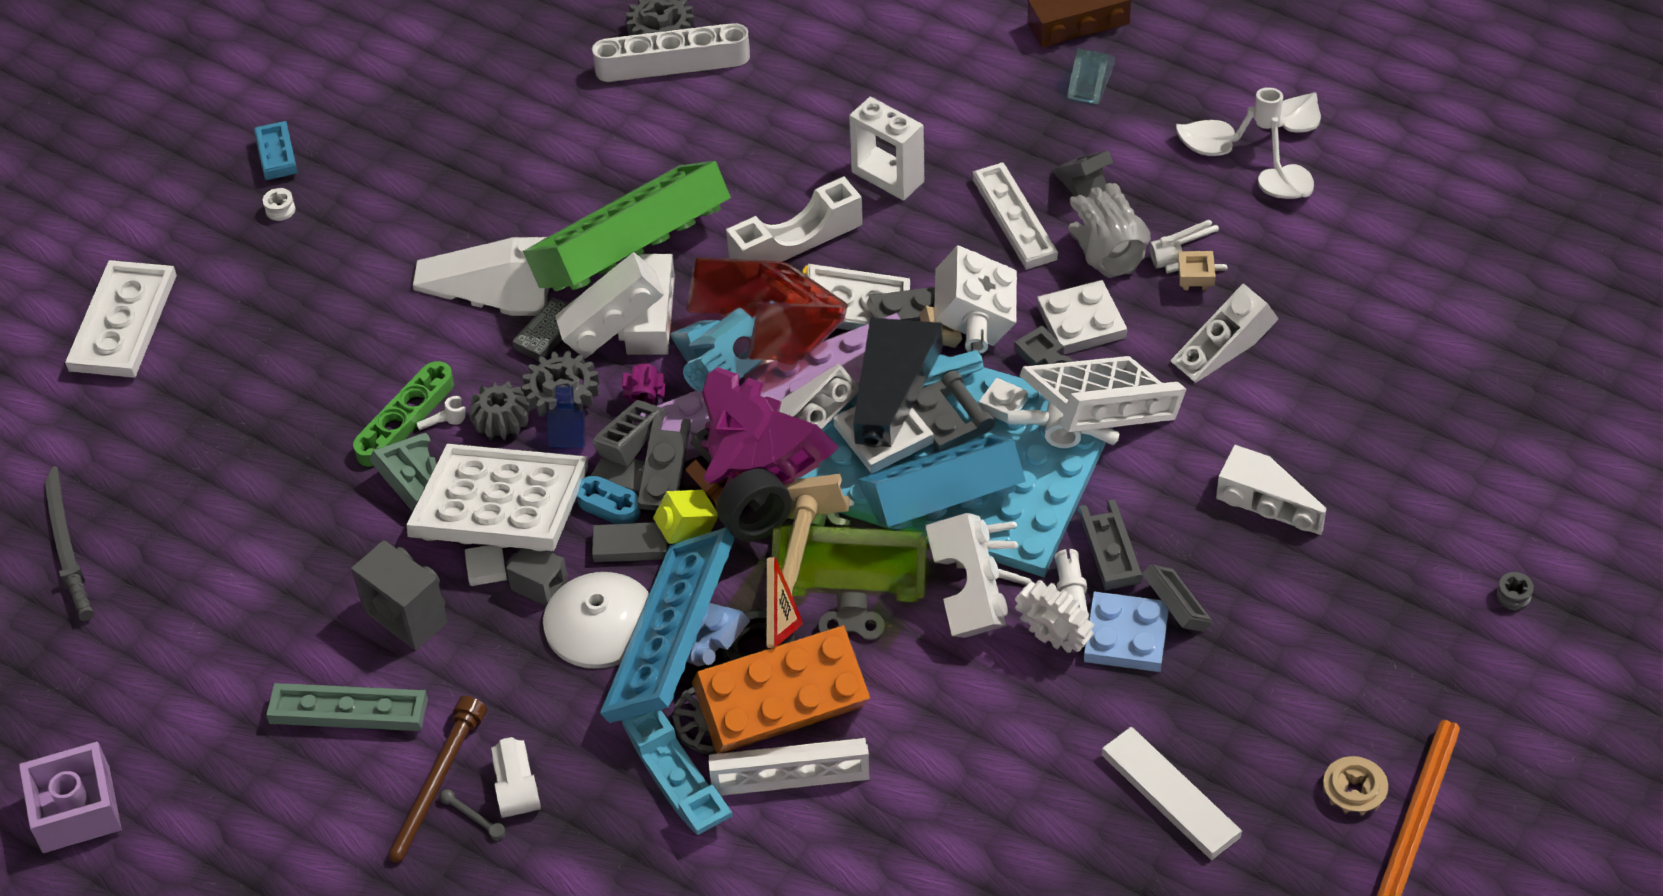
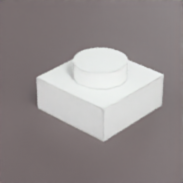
M996 378L980 399L979 405L983 411H988L993 417L1008 423V410H1021L1028 401V391Z

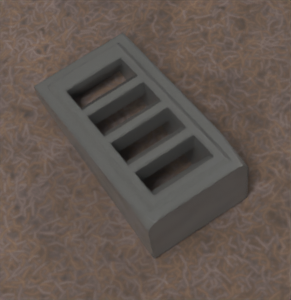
M636 400L602 429L592 440V443L600 457L628 467L650 438L654 416H662V419H664L668 413L664 408ZM641 413H645V414H648L649 416H648V417H643V416H640V414H641Z

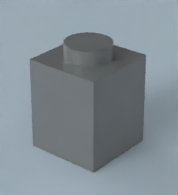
M521 548L518 553H514L507 563L506 571L511 590L544 606H547L554 593L568 582L564 558L547 550L534 551Z

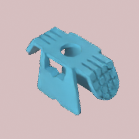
M770 301L766 304L764 310L753 318L742 308H738L690 343L689 347L691 349L713 348L701 357L689 361L684 366L683 374L687 383L693 389L702 392L707 373L719 367L739 374V379H741L745 374L758 367L763 360L775 353L773 348L785 340L790 332L788 321L780 307L775 302ZM742 336L750 338L753 346L740 354L739 357H736L733 352V344L736 339Z

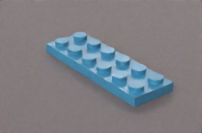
M727 528L669 546L600 712L609 723L627 718L630 719L669 707L735 539Z

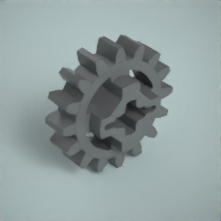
M638 0V5L631 4L629 6L630 12L626 13L628 35L695 28L693 7L688 6L687 0Z
M567 351L564 357H558L556 352H552V359L546 360L541 356L539 357V366L532 364L528 366L529 374H525L522 377L524 383L522 389L526 400L529 401L530 410L537 408L538 416L540 417L549 412L551 420H556L558 414H564V417L568 420L571 416L570 412L575 411L580 415L584 414L583 405L592 407L594 405L593 397L599 396L598 385L600 383L598 372L594 371L592 361L585 363L584 356L581 354L573 359L571 358L570 351ZM580 378L584 381L583 385L580 384ZM539 386L543 389L542 393L538 390Z

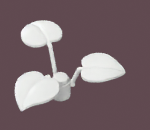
M1262 88L1258 90L1255 107L1248 108L1247 116L1236 133L1232 126L1220 120H1202L1186 125L1176 124L1177 134L1188 148L1202 155L1218 156L1232 151V142L1240 140L1251 119L1254 118L1259 127L1271 128L1273 164L1275 169H1267L1260 173L1258 184L1261 190L1273 197L1284 199L1308 197L1312 194L1314 181L1309 171L1296 164L1281 166L1278 127L1283 126L1287 131L1296 133L1308 132L1317 128L1320 124L1321 114L1316 92L1283 100V93L1278 89Z

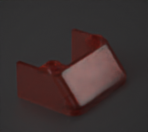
M696 257L686 311L689 313H719L723 317H727L736 309L742 308L751 318L755 317L747 357L750 360H778L784 364L796 365L798 361L805 360L845 320L848 304L787 263L766 260Z

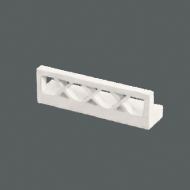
M865 738L709 755L711 784L714 785L720 796L870 780L869 753Z

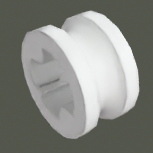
M276 188L268 191L263 196L262 201L266 215L271 220H286L294 214L295 205L289 190Z

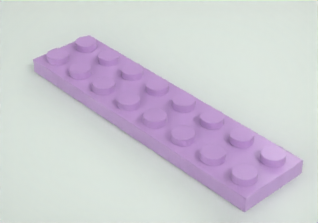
M897 313L885 317V319L901 320ZM869 324L756 367L739 379V386H742L747 378L757 380L763 383L760 396L764 398L768 396L780 401L837 364H840L854 382L859 385ZM694 391L658 405V407L666 409L668 413L663 419L661 430L680 432L682 419L691 420L685 461L701 456L690 442L696 433L705 428L706 422L710 421L702 393ZM641 413V414H640V416H643V417H648V416H649L648 414H645V413Z

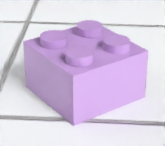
M98 741L19 764L30 829L42 853L122 830L110 767Z

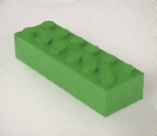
M716 161L679 165L523 250V253L539 288L553 287L554 291H559L570 286L572 290L579 289L591 282L589 277L596 273L599 275L608 273L617 266V261L627 258L633 252L639 256L644 252L642 247L650 243L651 245L662 243L670 238L669 232L675 229L680 231L696 223L694 218L699 215L708 216L721 209L720 204L731 197Z

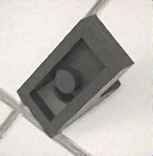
M1109 150L1079 156L1054 168L1053 171L1055 176L1075 197L1077 195L1088 197L1091 188L1099 187L1102 192L1105 191V184L1107 183L1103 176V167L1113 163Z

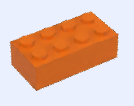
M844 625L698 671L692 680L717 754L860 709L870 699Z

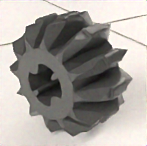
M494 381L492 387L480 386L479 394L471 395L469 417L478 435L486 434L490 441L496 436H500L505 441L508 434L511 433L518 436L520 428L527 427L530 406L521 387L513 388L509 381L499 386Z

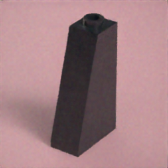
M870 317L853 421L855 444L872 448L879 446L892 447L942 351V323Z

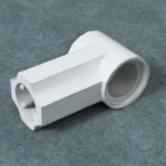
M513 737L499 740V743L492 747L491 750L498 783H495L501 817L504 818L540 810L541 806L535 777L530 772L524 741L516 740Z

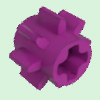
M650 364L633 366L631 374L623 373L621 386L624 389L623 398H629L631 404L636 400H640L654 405L656 397L664 398V374L658 373V370Z

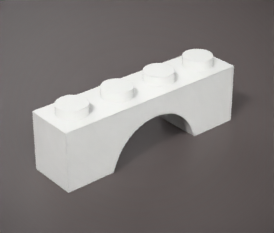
M841 177L815 189L808 205L797 216L787 222L768 225L761 222L757 216H754L726 229L729 258L742 275L748 278L863 225L862 197L845 177Z

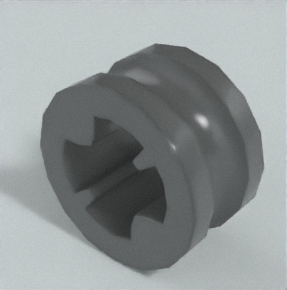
M1510 572L1503 575L1499 581L1496 594L1498 602L1509 610L1517 611L1526 608L1533 594V582L1527 575L1519 572Z

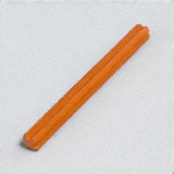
M1442 720L1438 724L1377 896H1402L1459 735L1460 727L1457 723Z

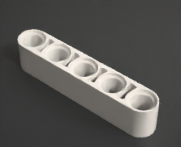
M738 23L599 40L592 48L595 74L597 78L605 82L736 67L747 63L750 59L748 30L745 26Z

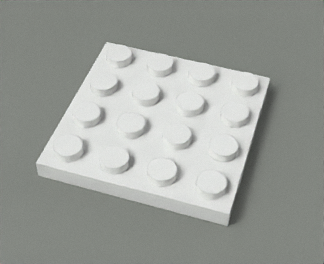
M447 444L407 523L408 537L422 538L427 541L443 540L462 544L495 545L500 548L516 547L532 549L534 551H554L577 497L581 480L585 477L588 470V458L586 456Z

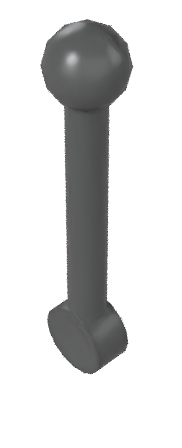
M444 789L441 791L439 799L443 804H451L489 831L492 840L500 841L505 837L506 832L502 824H492L456 799L452 790Z

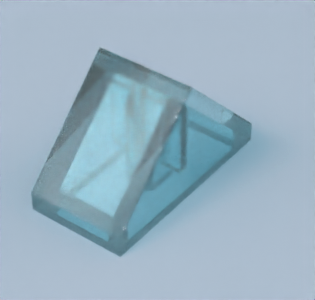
M1077 48L1067 98L1099 104L1116 62V57Z

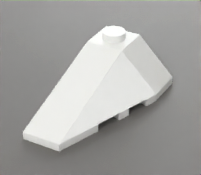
M513 237L417 260L413 289L450 300L455 297L470 300L472 306L480 308L484 304L500 308L501 313L510 316H536L547 304L549 288L538 287L523 250L547 237Z

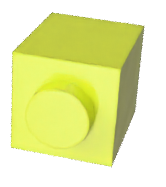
M704 490L666 491L653 519L668 544L710 533L719 516Z

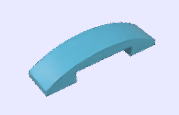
M661 710L622 720L626 733L655 783L677 814L693 832L699 835L733 817L732 811L714 785L711 784L709 786L684 751L676 739L674 728Z

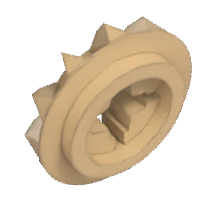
M1350 756L1338 759L1327 768L1324 775L1323 792L1327 793L1331 805L1336 804L1340 806L1345 814L1349 811H1355L1363 816L1368 810L1374 809L1377 811L1380 804L1386 799L1388 792L1387 777L1377 764L1366 758ZM1349 781L1354 785L1364 782L1362 793L1357 790L1346 792Z

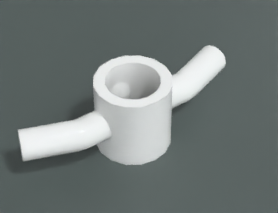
M1051 403L1047 406V412L1040 410H1008L1009 425L1035 424L1046 426V441L1058 448L1076 446L1081 441V434L1091 435L1110 445H1115L1119 438V432L1110 428L1067 432L1060 426L1063 413Z

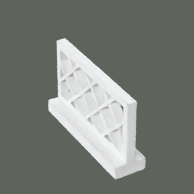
M1130 356L1022 367L1020 373L1022 379L1063 413L1060 426L1067 432L1175 420L1186 392V388L1179 382H1160Z

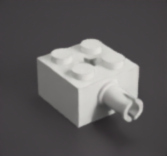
M957 245L935 270L934 321L966 334L965 348L968 352L971 351L973 343L972 351L977 350L979 354L984 353L988 349V344L994 346L1016 324L1017 270Z

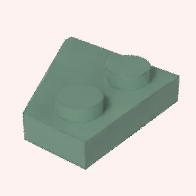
M427 433L373 450L369 459L411 511L415 509L437 465L435 457H430L427 447L430 443V438Z

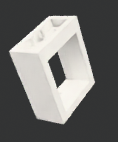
M870 96L849 115L852 173L904 201L924 182L923 124ZM876 136L896 146V157L876 147Z

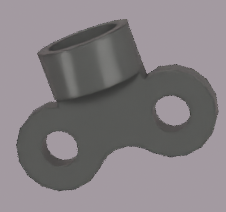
M843 592L837 595V612L830 611L823 614L819 620L820 633L830 630L827 627L828 623L836 621L839 624L838 627L845 626L847 633L854 632L865 640L873 641L882 636L885 630V623L878 613L867 612V594ZM867 622H874L876 629L868 631L865 628Z

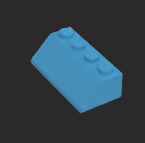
M990 435L858 478L859 486L878 524L886 527L891 526L892 530L907 528L913 525L912 519L924 515L926 519L943 516L948 513V507L960 504L961 508L979 504L982 502L981 496L993 492L995 496L1016 491L1015 485L1026 482L1014 439L997 435Z

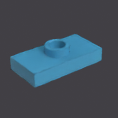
M286 121L254 128L265 180L297 174V166Z

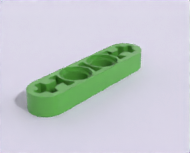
M434 361L425 365L355 438L353 448L357 461L361 465L374 467L369 459L375 446H377L376 449L405 440L417 427V422L424 420L452 390L454 379L452 370L447 363ZM414 397L424 399L423 403L418 406H408L406 404L408 400ZM397 420L402 422V425L397 429L388 430L384 428L385 424L390 421Z

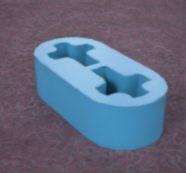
M587 476L581 480L577 502L582 510L613 524H632L639 519L641 511L637 504L638 496L635 492L598 476Z

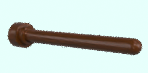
M461 696L453 709V722L455 724L389 851L388 856L393 863H400L404 859L468 731L474 730L475 726L481 725L487 713V707L481 701L470 696Z

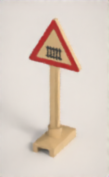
M840 474L794 479V482L784 485L792 498L791 511L787 518H795L782 570L776 557L767 558L768 648L777 647L802 626V618L792 597V590L797 581L811 521L815 519L816 515L846 512L849 510L850 499L849 496H844L840 488L842 478Z

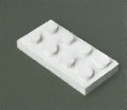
M109 260L65 363L68 371L135 378L177 276L174 266Z

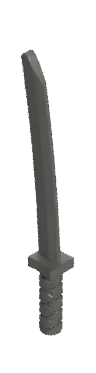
M53 466L48 474L45 485L53 534L62 566V571H59L65 588H69L76 611H78L79 619L87 621L94 616V612L83 585L86 582L79 564L76 562L62 498L59 469L57 466Z

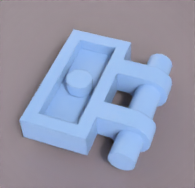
M709 603L707 613L702 620L687 662L696 666L712 664L715 661L716 650L718 648L728 650L750 622L749 618L741 610Z

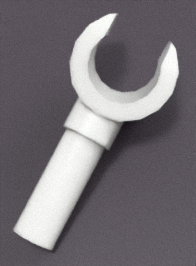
M449 397L445 401L444 411L417 422L419 430L421 431L445 421L454 425L462 423L465 419L466 408L461 407V397Z

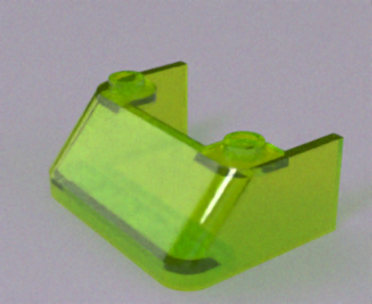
M783 524L773 528L772 557H776L781 570L793 524ZM810 525L792 595H806V589L819 587L889 591V593L896 594V601L918 602L919 598H924L927 592L931 548L927 531Z

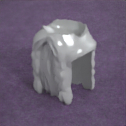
M1107 183L1103 192L1099 187L1091 188L1088 197L1082 195L1070 197V204L1077 211L1084 225L1078 222L1070 223L1068 227L1069 233L1077 240L1080 248L1083 250L1087 264L1093 266L1101 275L1108 278L1132 274L1144 259L1145 250L1151 240V235L1141 218L1134 214L1124 194H1121L1120 187L1116 183Z

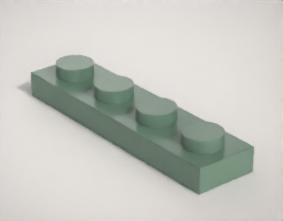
M274 683L266 716L269 724L421 731L428 697L426 690Z

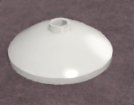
M595 572L574 578L560 587L546 606L543 626L547 642L559 657L576 666L599 669L619 665L622 662L650 593L636 580L613 572Z

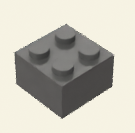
M383 540L351 568L364 613L415 651L448 623L444 608L446 603L441 596L439 588V577L428 566L421 567L414 562L409 553L403 548H395Z

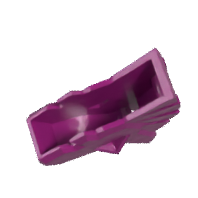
M719 367L707 373L701 393L710 419L705 424V429L709 432L708 441L702 440L701 446L710 453L712 458L704 475V480L708 484L717 483L728 476L725 488L733 478L745 471L756 468L767 469L775 474L783 485L794 482V479L808 474L819 467V463L827 459L839 447L816 424L779 412L782 404L781 401L768 396L765 398L760 396L763 387L762 382L747 378L742 386H739V374Z

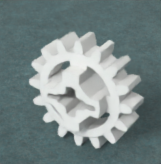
M1038 580L1036 584L1030 581L1015 598V601L1018 603L1015 609L1022 613L1020 620L1031 625L1029 631L1035 632V637L1044 643L1051 641L1056 649L1062 646L1068 653L1072 649L1079 652L1094 634L1091 630L1094 627V623L1087 620L1088 612L1079 609L1080 602L1073 600L1074 597L1065 590L1057 591L1056 586L1052 583L1047 587L1042 580Z

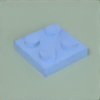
M1094 592L1089 620L1094 623V627L1091 629L1094 634L1086 643L1084 662L1161 672L1169 609L1162 600Z

